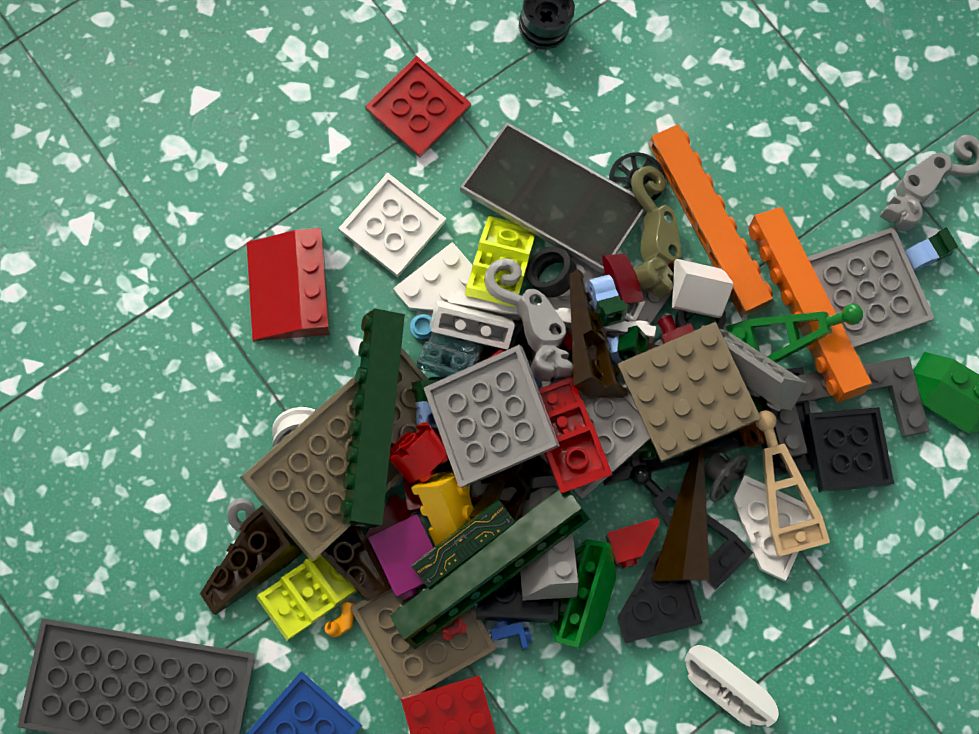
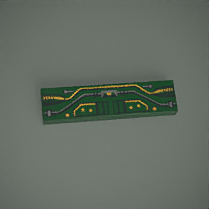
M497 499L411 564V567L429 588L515 523V520L500 500Z

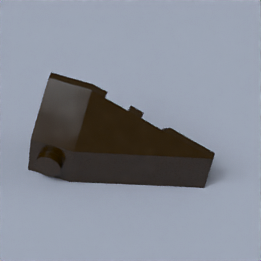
M263 505L243 522L239 529L241 532L234 544L230 543L226 550L228 554L221 565L216 566L200 593L214 615L287 567L303 552Z
M351 525L320 554L367 601L391 589L360 526Z

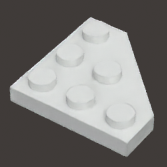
M452 242L394 287L393 292L411 311H433L436 300L448 303L449 292L455 293L456 291L466 290L472 271V264Z
M744 475L733 498V503L751 549L754 552V557L761 571L786 581L798 552L777 557L769 531L765 484ZM776 490L779 528L812 519L804 502Z

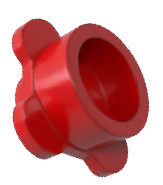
M460 617L453 621V627L448 625L442 629L443 639L449 641L452 640L454 635L466 632L467 625L462 622Z

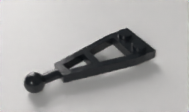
M635 466L630 474L631 480L636 485H644L655 497L651 503L668 527L672 516L663 502L669 498L676 503L678 493L669 487L662 490L651 479L652 474L647 466ZM707 514V526L727 539L709 557L710 580L706 582L716 590L754 552L734 532Z

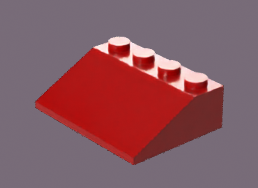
M321 228L293 230L246 242L252 340L264 341L330 335L324 244Z

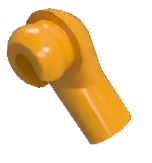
M342 603L341 616L325 624L324 630L327 635L333 638L340 637L352 628L354 614L350 607L354 606L355 603Z

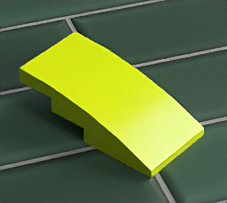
M488 216L472 265L465 295L516 307L490 295L484 284V276L488 267L493 262L500 259H512L521 267L522 274L520 280L515 285H502L500 283L502 275L511 274L508 270H503L495 275V281L503 289L520 294L536 235L512 221Z
M319 555L314 560L307 558L303 564L281 577L280 581L258 594L256 598L286 641H288L339 606L357 591Z

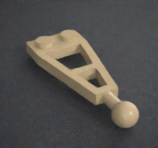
M767 410L759 412L761 419L755 423L758 429L764 432L768 448L762 450L769 531L777 557L830 543L823 516L785 443L778 445L774 431L777 422L776 416ZM780 454L791 478L775 482L772 455ZM795 485L812 519L779 528L776 490Z

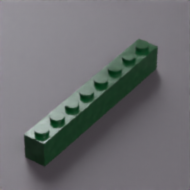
M374 308L364 315L362 319L361 330L364 331V336L358 349L361 363L355 375L358 389L352 402L355 415L349 428L352 442L346 454L349 468L343 481L346 495L340 507V515L343 516L342 524L368 528L382 526L405 314Z
M559 490L554 491L546 500L538 506L532 507L526 515L432 586L422 589L409 602L399 606L397 611L390 615L402 638L411 647L417 649L589 521L590 518L570 491L562 494Z

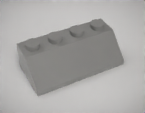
M719 329L747 386L748 392L756 397H764L767 399L766 404L777 411L781 409L792 410L807 383L727 330Z
M540 488L531 493L529 500H525L521 516L526 515L532 507L538 506L551 493L559 490V488ZM573 533L520 571L523 600L577 597L578 577Z

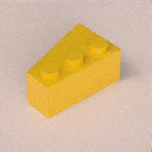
M453 471L437 472L426 482H420L411 487L414 495L419 494L423 504L420 508L422 515L428 516L432 527L428 530L435 546L471 520L469 516L474 507L472 506L469 493L470 485L460 488Z

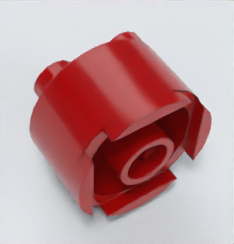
M428 422L418 424L416 426L418 431L413 434L407 431L390 448L391 455L389 461L408 483H413L417 480L421 483L426 482L433 476L434 472L432 470L438 464H443L449 459L442 439Z

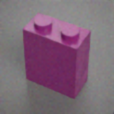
M417 514L368 537L395 597L402 596L403 600L418 593L417 588L425 585L411 567V564L433 549Z

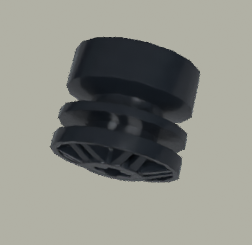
M524 0L518 24L521 37L527 44L537 49L547 50L559 46L564 42L569 33L575 11L574 1Z

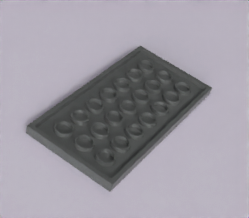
M42 618L17 727L54 734H241L256 654Z

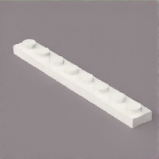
M465 291L449 292L448 303L523 322L516 311L517 307L466 296ZM558 308V310H555L565 324V328L571 330V309ZM624 321L603 327L606 336L617 337L627 334L629 327L638 325L647 335L651 344L656 330V326H650V323L646 321H635V323Z

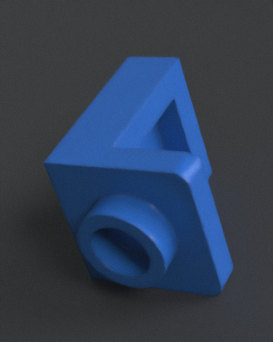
M501 621L494 624L495 629L490 630L493 642L518 636L522 651L528 650V643L532 642L529 628H523L522 622L510 624V621Z

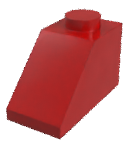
M658 518L606 534L607 543L612 545L615 567L622 565V568L625 569L638 564L637 560L643 556L660 523Z

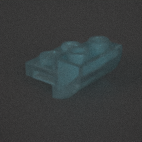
M432 332L429 341L425 342L417 360V369L446 378L477 364L484 349V344Z

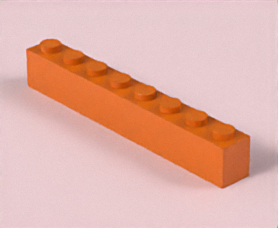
M679 124L652 135L649 147L656 160L662 166L666 179L712 265L725 271L734 283L730 298L740 317L743 318L767 307L773 299L772 289L767 282L764 283L758 263L755 260L752 261L749 256L748 245L743 238L740 239L736 231L737 225L731 216L728 217L724 209L725 203L720 195H716L711 176L703 171L701 158L697 152H693L689 145L690 138L685 130L682 131Z
M779 207L754 215L748 227L749 235L756 242L760 257L763 262H766L770 270L771 279L777 284L781 292L782 301L789 307L791 313L802 314L824 311L828 313V316L836 314L783 208ZM818 321L797 323V328L800 329L803 337L820 328ZM842 324L831 326V334L806 347L807 350L811 351L815 359V367L819 373H822L826 381V389L834 397L836 403L864 394L872 384Z

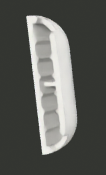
M695 645L689 650L685 657L689 673L688 678L698 689L747 726L751 727L753 724L766 725L768 727L777 721L779 715L777 705L770 694L717 651L707 646Z

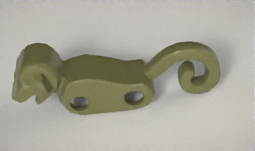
M644 166L636 170L631 178L634 196L647 213L643 217L644 231L640 249L644 263L637 266L634 271L640 288L642 290L647 289L653 295L661 298L671 293L673 289L671 279L674 278V274L668 265L674 263L676 259H680L681 246L677 218L674 211L666 204L657 207L647 194L657 195L664 191L666 186L665 178L658 169ZM644 177H649L652 179V181H649L643 185ZM669 214L671 223H668L664 216ZM674 249L676 255L672 256L669 250Z

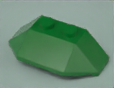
M924 352L913 369L923 407L967 434L979 433V374L955 359Z
M586 539L575 550L578 577L577 597L558 598V623H549L556 643L579 649L601 630L616 581L612 545Z

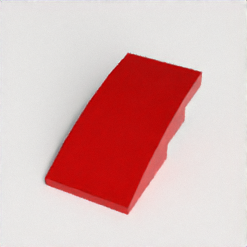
M573 377L540 388V395L560 447L544 453L560 493L568 492L613 475L584 402L581 400L577 388L573 385Z

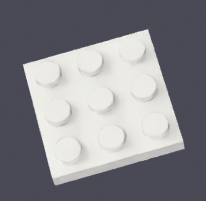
M387 173L339 227V232L398 278L445 224L446 218Z

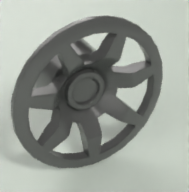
M717 453L707 461L704 466L705 477L714 483L709 496L711 501L717 502L726 496V494H723L724 491L727 494L730 492L732 487L729 481L731 479L740 480L749 460L746 454H740L729 462Z

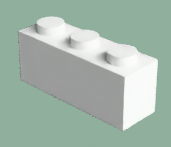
M439 300L435 302L430 321L432 332L507 350L515 326L512 318Z

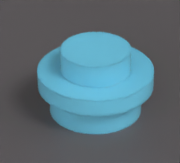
M420 314L412 319L410 331L415 338L427 340L434 335L435 332H432L430 328L431 317L429 315Z

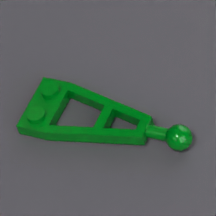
M849 304L844 307L841 313L828 316L827 312L822 311L754 318L728 325L726 330L760 352L755 328L785 324L790 344L767 356L777 363L831 334V326L844 322L849 325L860 323L863 319V310L857 304ZM818 321L819 329L800 338L797 323Z

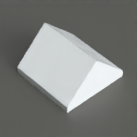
M676 259L674 261L672 308L720 318L734 283L727 273L720 268Z

